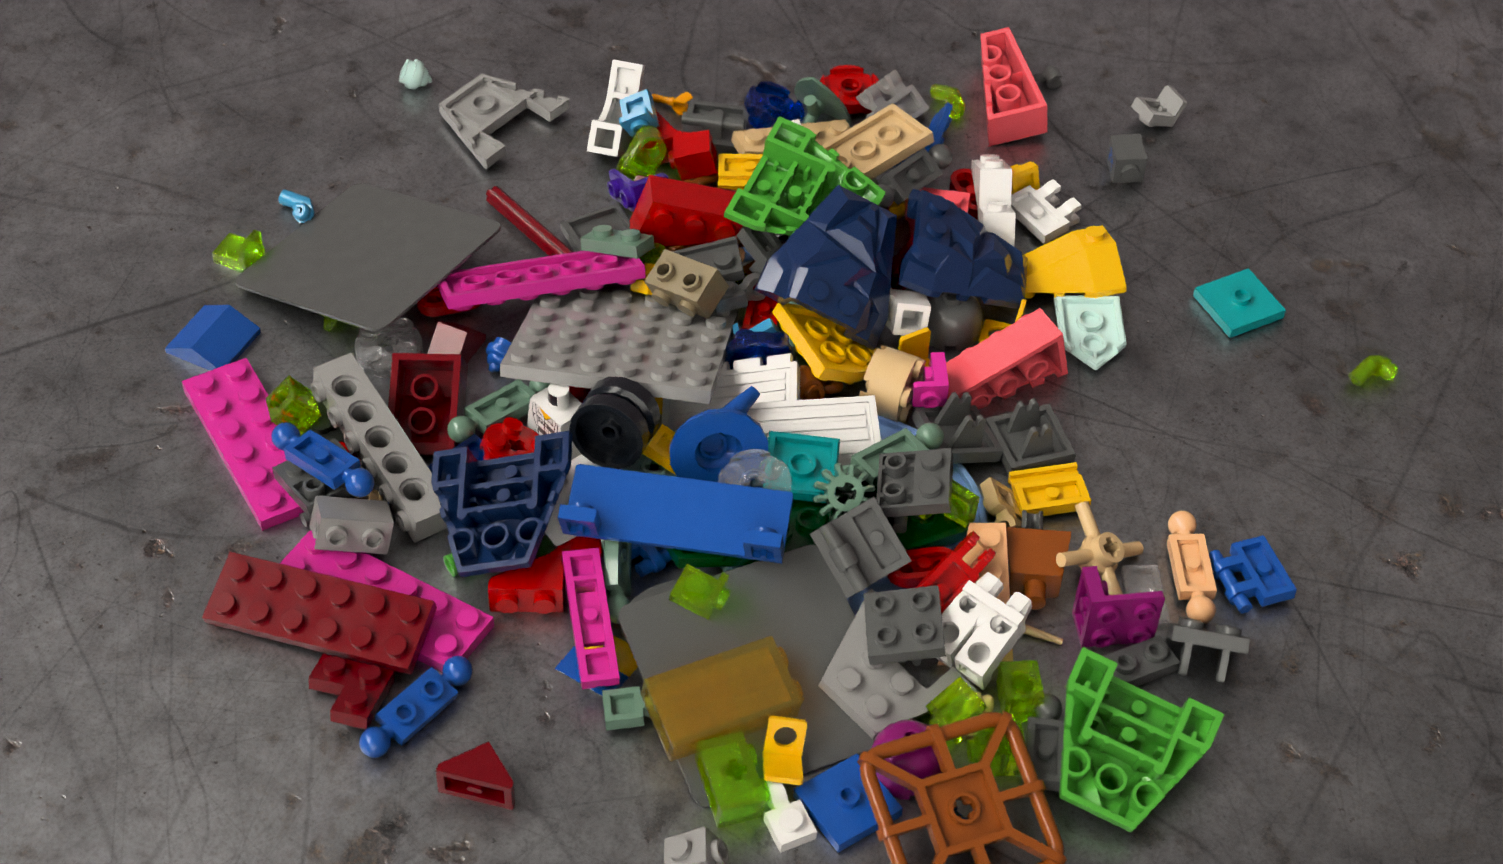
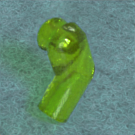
M933 84L930 89V96L933 99L943 100L953 105L950 113L952 119L963 116L966 104L960 91L955 87Z
M1370 355L1348 374V378L1356 386H1361L1371 376H1382L1384 380H1392L1398 373V367L1388 357Z

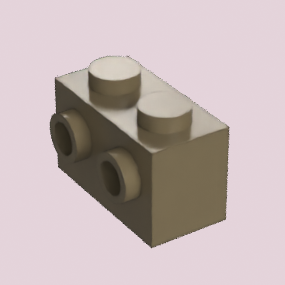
M666 249L644 281L652 292L651 297L659 304L666 307L672 304L691 317L697 314L707 319L710 318L729 288V285L717 268Z

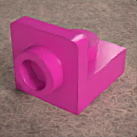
M945 352L930 353L929 366L923 367V381L913 383L911 399L913 407L935 408L945 405L949 390Z

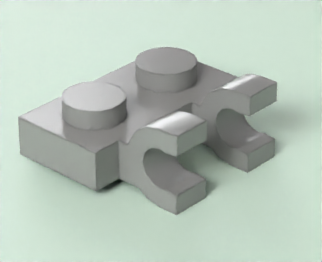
M896 69L855 97L864 108L871 109L872 112L866 116L867 118L892 103L914 119L930 109L913 84L905 87ZM881 91L884 94L891 95L892 98L888 101H885L881 94Z

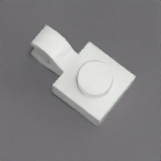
M764 782L767 791L763 792V797L771 811L764 813V822L779 852L781 853L816 840L817 830L801 800L789 803L783 783Z

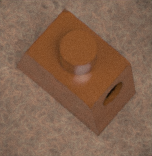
M1006 527L1010 595H1013L1015 591L1020 592L1032 601L1031 610L1042 609L1046 605V598L1055 599L1059 597L1065 567L1057 565L1056 555L1068 551L1071 532Z

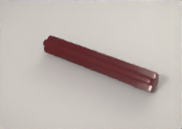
M494 186L491 190H487L486 201L547 255L552 256L573 252L500 187Z

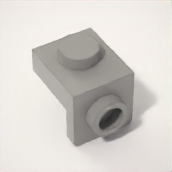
M1166 85L1157 99L1137 96L1131 107L1139 114V120L1147 126L1173 127L1187 105V101L1172 86Z
M706 826L664 839V864H726L729 858L725 842Z

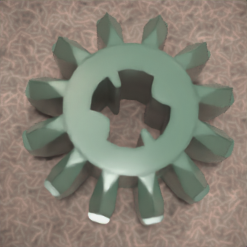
M836 463L834 465L836 477L827 469L821 472L828 484L821 481L814 482L813 487L824 491V495L813 497V502L825 501L827 504L820 509L819 514L821 516L828 514L832 509L834 512L831 521L840 517L842 513L845 514L871 499L864 497V493L874 491L875 486H862L861 482L866 480L869 474L865 471L855 478V464H850L846 475H844L842 464ZM846 484L851 488L848 492L852 491L853 496L852 499H847L842 504L837 500L840 496H835V489H840Z

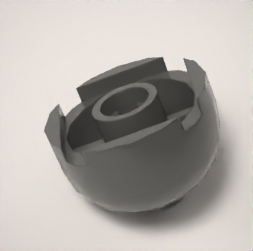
M942 292L939 298L926 296L931 305L928 328L931 331L929 345L942 350L945 349V345L956 346L955 350H963L972 346L979 339L983 325V311L980 302L975 296H970L966 302L956 300L957 294Z

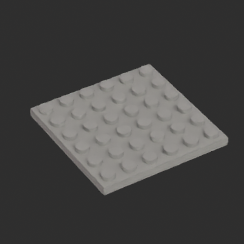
M580 288L571 290L570 293L565 295L542 294L533 302L500 364V377L589 389L597 381L604 378L625 377L638 382L653 397L710 404L733 336L732 325L738 321L739 309L717 314L713 311L710 318L707 319L697 314L691 317L672 304H669L668 307L656 302L651 295L646 297L634 296L628 291L620 290L611 293L599 291V289L587 290Z

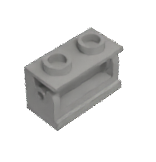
M315 495L309 527L313 538L316 539L314 547L316 550L388 554L394 522L387 501Z

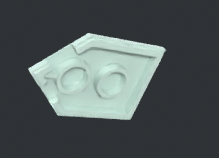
M1065 295V297L1056 296L1054 298L1057 328L1063 333L1065 350L1097 371L1126 347L1120 296L1087 298L1084 295Z

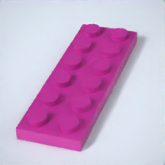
M578 251L455 270L438 284L437 288L448 309L464 311L471 309L473 305L486 303L487 305L495 306L505 303L506 300L516 298L533 300L538 298L539 295L548 293L565 295L570 293L571 290L580 288L597 290L603 288L605 284L629 285L635 283L637 279L646 278L645 265L640 258L635 259L590 251Z
M247 358L183 380L182 385L186 396L261 530H266L299 517V514L304 511L277 482L272 469L287 461L284 451L275 447L271 438L273 429L278 424L284 423Z
M311 530L280 562V564L434 601L437 609L417 660L442 672L444 663L453 656H463L468 659L494 627L493 616L367 553L316 550L314 548L316 539L313 538Z

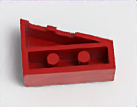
M649 175L629 221L630 229H637L641 234L654 236V247L705 244L736 236L743 225L724 217V212L736 192Z

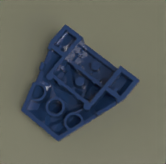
M837 185L814 209L809 218L788 237L789 239L781 248L770 256L754 290L782 305L793 301L846 328L843 336L874 350L888 320L897 215Z
M912 189L908 199L907 217L915 220L912 246L901 261L899 285L929 297L939 298L942 292L957 294L956 300L966 302L970 296L981 297L983 303L987 305L1019 309L1021 300H1025L1028 258L1020 250L995 233L987 232L984 224L957 207L954 202L924 190Z
M570 430L535 436L534 452L478 461L468 447L434 452L431 484L433 491L439 498L441 505L439 511L441 518L447 525L449 532L447 536L457 572L461 577L529 568L532 566L571 467L573 435Z

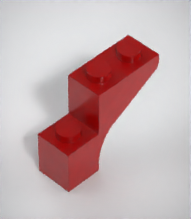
M656 110L659 126L650 129L645 134L636 135L635 138H632L634 153L636 156H641L645 167L670 162L672 170L677 169L681 181L718 173L717 150L709 129L698 132L679 131L673 128Z
M576 536L557 546L552 552L534 559L532 566L529 568L508 570L491 577L488 582L490 612L564 613L565 577L562 552L599 547L602 565L603 548L601 539Z

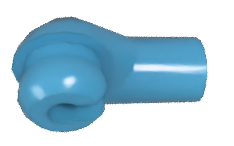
M286 189L281 191L279 203L293 209L292 213L297 222L305 223L314 217L315 211L311 198Z

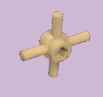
M1081 502L1075 505V509L1086 537L1078 550L1058 553L1056 555V563L1059 567L1079 565L1081 570L1082 567L1097 566L1099 575L1107 583L1108 594H1123L1115 570L1123 558L1141 555L1144 550L1143 545L1139 541L1122 543L1111 532L1100 534L1089 502Z

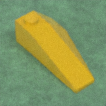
M1103 225L1089 226L1086 229L1072 231L1024 254L1028 258L1025 298H1032L1035 296V293L1053 294L1054 298L1056 296L1065 297V293H1084V296L1087 298H1098L1126 292L1127 286L1116 242Z

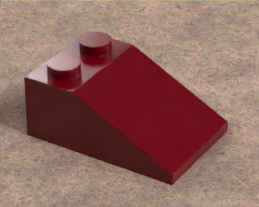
M392 354L388 408L420 456H433L436 451L457 448V443L449 437L447 428L449 422L454 417L463 416L468 365L461 354Z

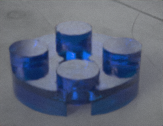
M762 81L758 86L754 87L753 85L744 98L745 109L749 114L748 121L758 129L773 127L779 116L789 121L799 119L801 123L805 112L803 105L798 99L795 103L789 97L791 92L788 89L774 82Z
M742 329L735 333V339L727 345L725 362L728 361L730 369H733L734 360L762 357L763 365H767V356L792 353L793 356V348L789 344L788 335L785 333L753 332L749 329Z

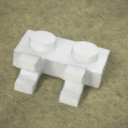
M1054 179L1044 184L1038 190L1033 189L1029 185L1011 195V208L1016 213V219L1043 244L1068 232L1070 226L1080 222V217L1075 212L1081 209V204L1074 197L1057 209L1054 208L1060 204V199L1054 194L1061 191V186Z

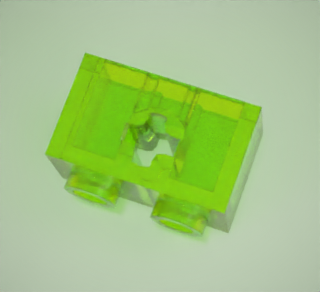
M743 731L699 741L694 759L717 828L761 818L766 802L770 800L769 788L764 778L759 779L755 768L758 763L756 751L752 744L746 743Z

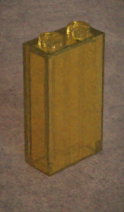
M772 635L644 679L641 696L669 762L767 728L770 716L797 717L802 701H804V694L800 683L796 679L792 680L787 669L789 666L787 655L781 646L777 647Z

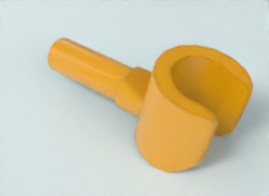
M683 92L676 98L652 94L653 101L671 106L677 115L687 112L689 105L687 102L693 98L689 92Z

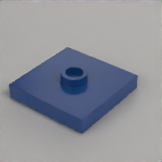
M857 753L793 789L795 800H801L811 820L838 853L879 830L861 780L860 765L858 764L860 756ZM879 780L892 820L894 821L902 816L903 808Z

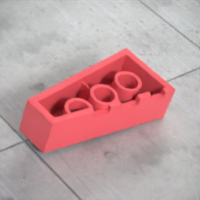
M1007 27L980 34L989 147L1047 133V104L1010 28Z
M1041 308L1030 314L1023 315L1017 322L1001 331L994 332L989 338L973 347L966 348L960 355L946 362L949 381L947 400L953 392H956L960 399L964 392H969L972 397L970 406L976 405L979 410L989 406L991 399L999 396L1007 399L1014 396L1019 387L1030 384L1034 388L1044 384V377L1055 373L1059 378L1068 374L1063 333Z

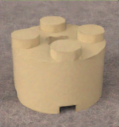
M881 345V349L877 348L863 379L867 381V392L860 390L859 396L875 395L877 414L879 416L907 424L913 409L912 404H910L913 383L923 381L922 373L926 360Z

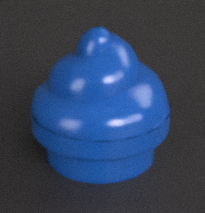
M496 337L494 342H489L485 349L491 373L500 372V364L511 345L510 341L501 337Z

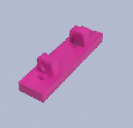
M599 547L563 551L562 564L581 689L619 685L620 676ZM603 645L601 648L585 649V647Z

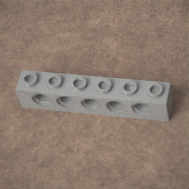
M348 353L313 367V383H311L310 387L315 400L318 403L323 402L327 408V415L334 428L339 427L344 434V442L351 454L356 453L361 459V466L373 475L374 482L378 486L379 495L383 497V501L388 502V505L395 512V520L403 533L408 532L414 543L447 529V525L441 518L439 511L441 508L439 498L433 491L431 484L432 472L353 354Z

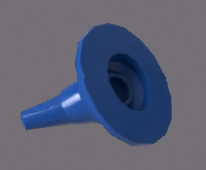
M749 387L722 409L706 410L690 417L676 430L669 447L670 465L677 477L746 486L761 473L768 459V438L761 425L747 414L760 396L755 387Z

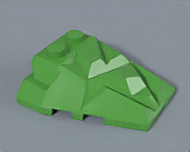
M779 116L766 138L763 155L744 189H737L724 212V217L755 231L790 236L809 218L814 209L837 185L878 206L881 205L886 192L856 167L849 169L838 160L839 153L833 148L827 151L816 142L817 135L810 129Z
M1082 647L1066 685L1059 798L1132 833L1161 802L1165 795L1210 749L1224 713L1190 697L1180 708L1113 676L1118 663Z

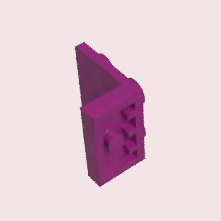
M1097 566L1082 567L1072 610L1081 648H1104L1118 644H1137L1155 637L1165 601L1163 591L1109 595L1107 583L1105 580L1101 581Z

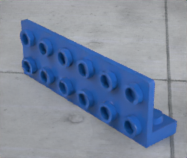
M578 464L575 468L568 505L560 504L558 521L563 534L782 564L793 503V493Z

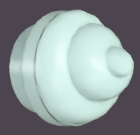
M407 59L401 69L399 82L405 84V88L414 90L419 88V86L423 87L431 83L432 78L422 61Z

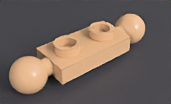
M1180 510L1173 513L1168 520V529L1171 534L1168 535L1166 543L1178 600H1189L1186 606V614L1189 619L1200 620L1207 624L1212 621L1216 613V607L1212 600L1215 599L1217 588L1204 534H1194L1197 527L1195 517L1188 511Z

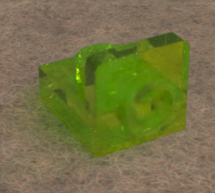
M253 230L247 238L229 233L212 252L213 262L242 273L265 253L261 232Z
M953 480L951 513L943 514L948 519L967 528L969 523L975 521L980 497ZM932 514L919 515V517L927 520Z
M687 564L673 587L669 600L709 620L715 608L721 611L730 596L731 590L726 588L730 575L722 572L719 579H716Z
M961 677L957 678L925 706L932 718L928 722L929 726L936 723L939 726L980 715L987 709L984 701ZM961 737L951 739L955 745L962 741Z

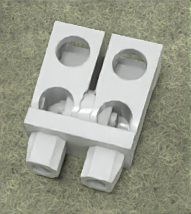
M989 572L983 575L975 584L969 580L963 587V591L942 613L946 657L936 658L950 668L955 666L956 670L966 679L983 690L991 681L993 672L1005 655L1010 652L1017 640L1026 631L1025 620L1032 609V601L1020 592L1015 591L1006 604L997 599V596L1004 589L1003 583Z

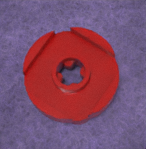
M841 65L830 69V74L826 77L824 75L821 77L820 82L827 86L842 101L849 114H869L872 112L871 109L864 108L855 97L879 81L875 74L872 73L871 77L864 73V68L860 66Z
M507 417L503 420V423L493 424L486 429L480 443V450L483 448L485 452L483 459L488 460L533 453L535 436L539 434L523 426L520 420Z

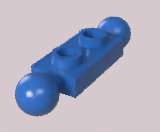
M288 422L280 423L273 429L271 435L272 442L275 447L284 451L286 460L335 490L345 483L347 491L355 497L367 496L373 490L374 477L368 470L361 468L358 458L311 429L302 436H300L299 429L294 424Z
M453 656L444 663L442 675L433 667H430L376 714L375 721L381 727H370L361 734L359 740L361 751L371 758L381 757L389 750L392 737L403 746L457 699L458 691L453 686L464 685L471 679L473 668L470 661L463 656Z

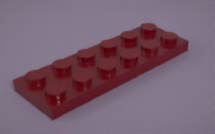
M229 552L202 619L207 624L412 675L437 605L432 600Z

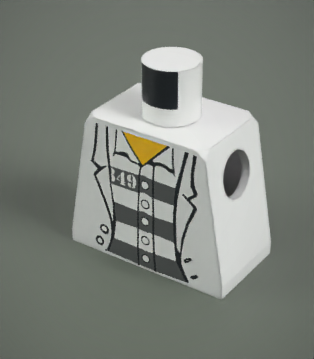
M550 384L547 388L530 398L527 427L539 435L569 431L571 418L582 403L569 392V386ZM573 441L571 460L581 455Z

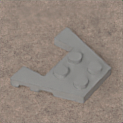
M482 73L439 103L440 114L486 169L506 155V145L489 135L524 109L528 108L550 122L569 109V99L567 97L558 95L557 99L545 96V91L536 88L526 91L517 88V83Z
M873 589L868 591V593L875 592ZM864 600L818 685L872 739L876 738L877 734L889 724L901 720H916L932 712L935 714L958 701L964 702L977 691L953 666L926 689L899 662L870 665Z

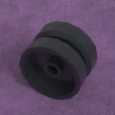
M607 377L597 381L588 392L583 403L572 416L569 430L573 435L572 441L574 445L592 463L607 468L623 469L633 465L641 457L648 442L659 428L661 414L658 403L652 394L638 382L625 377Z

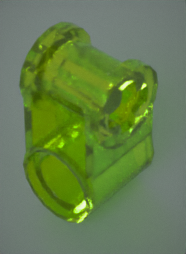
M653 126L640 128L635 133L628 149L620 158L616 170L634 181L637 175L648 177L649 175H655L657 168L666 155V145L660 131ZM649 141L657 142L651 149L643 148L645 143Z

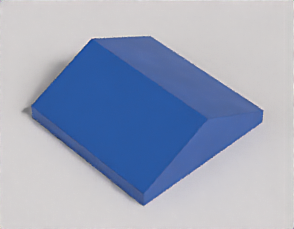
M204 305L165 347V351L170 355L210 371L235 362L257 338L261 330L260 327L231 305Z

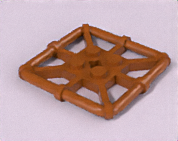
M1003 710L1002 713H984L943 726H939L936 723L926 726V731L879 744L867 752L861 753L858 759L861 780L879 828L876 831L879 842H884L891 864H908L898 836L923 828H927L936 853L931 864H945L947 858L971 851L975 864H990L984 846L1003 840L1042 860V862L1036 864L1066 863L1067 858L1064 856L1063 841L1044 794V791L1047 790L1044 780H1039L1021 730L1009 712ZM993 728V732L979 762L956 769L946 741ZM1005 734L1024 785L999 792L990 764ZM931 746L942 773L920 779L884 759ZM876 773L913 791L922 816L894 824ZM1029 797L1047 845L1014 829L1004 803ZM957 800H961L965 806L970 805L972 807V811L967 815V820L955 814L953 809L957 807Z

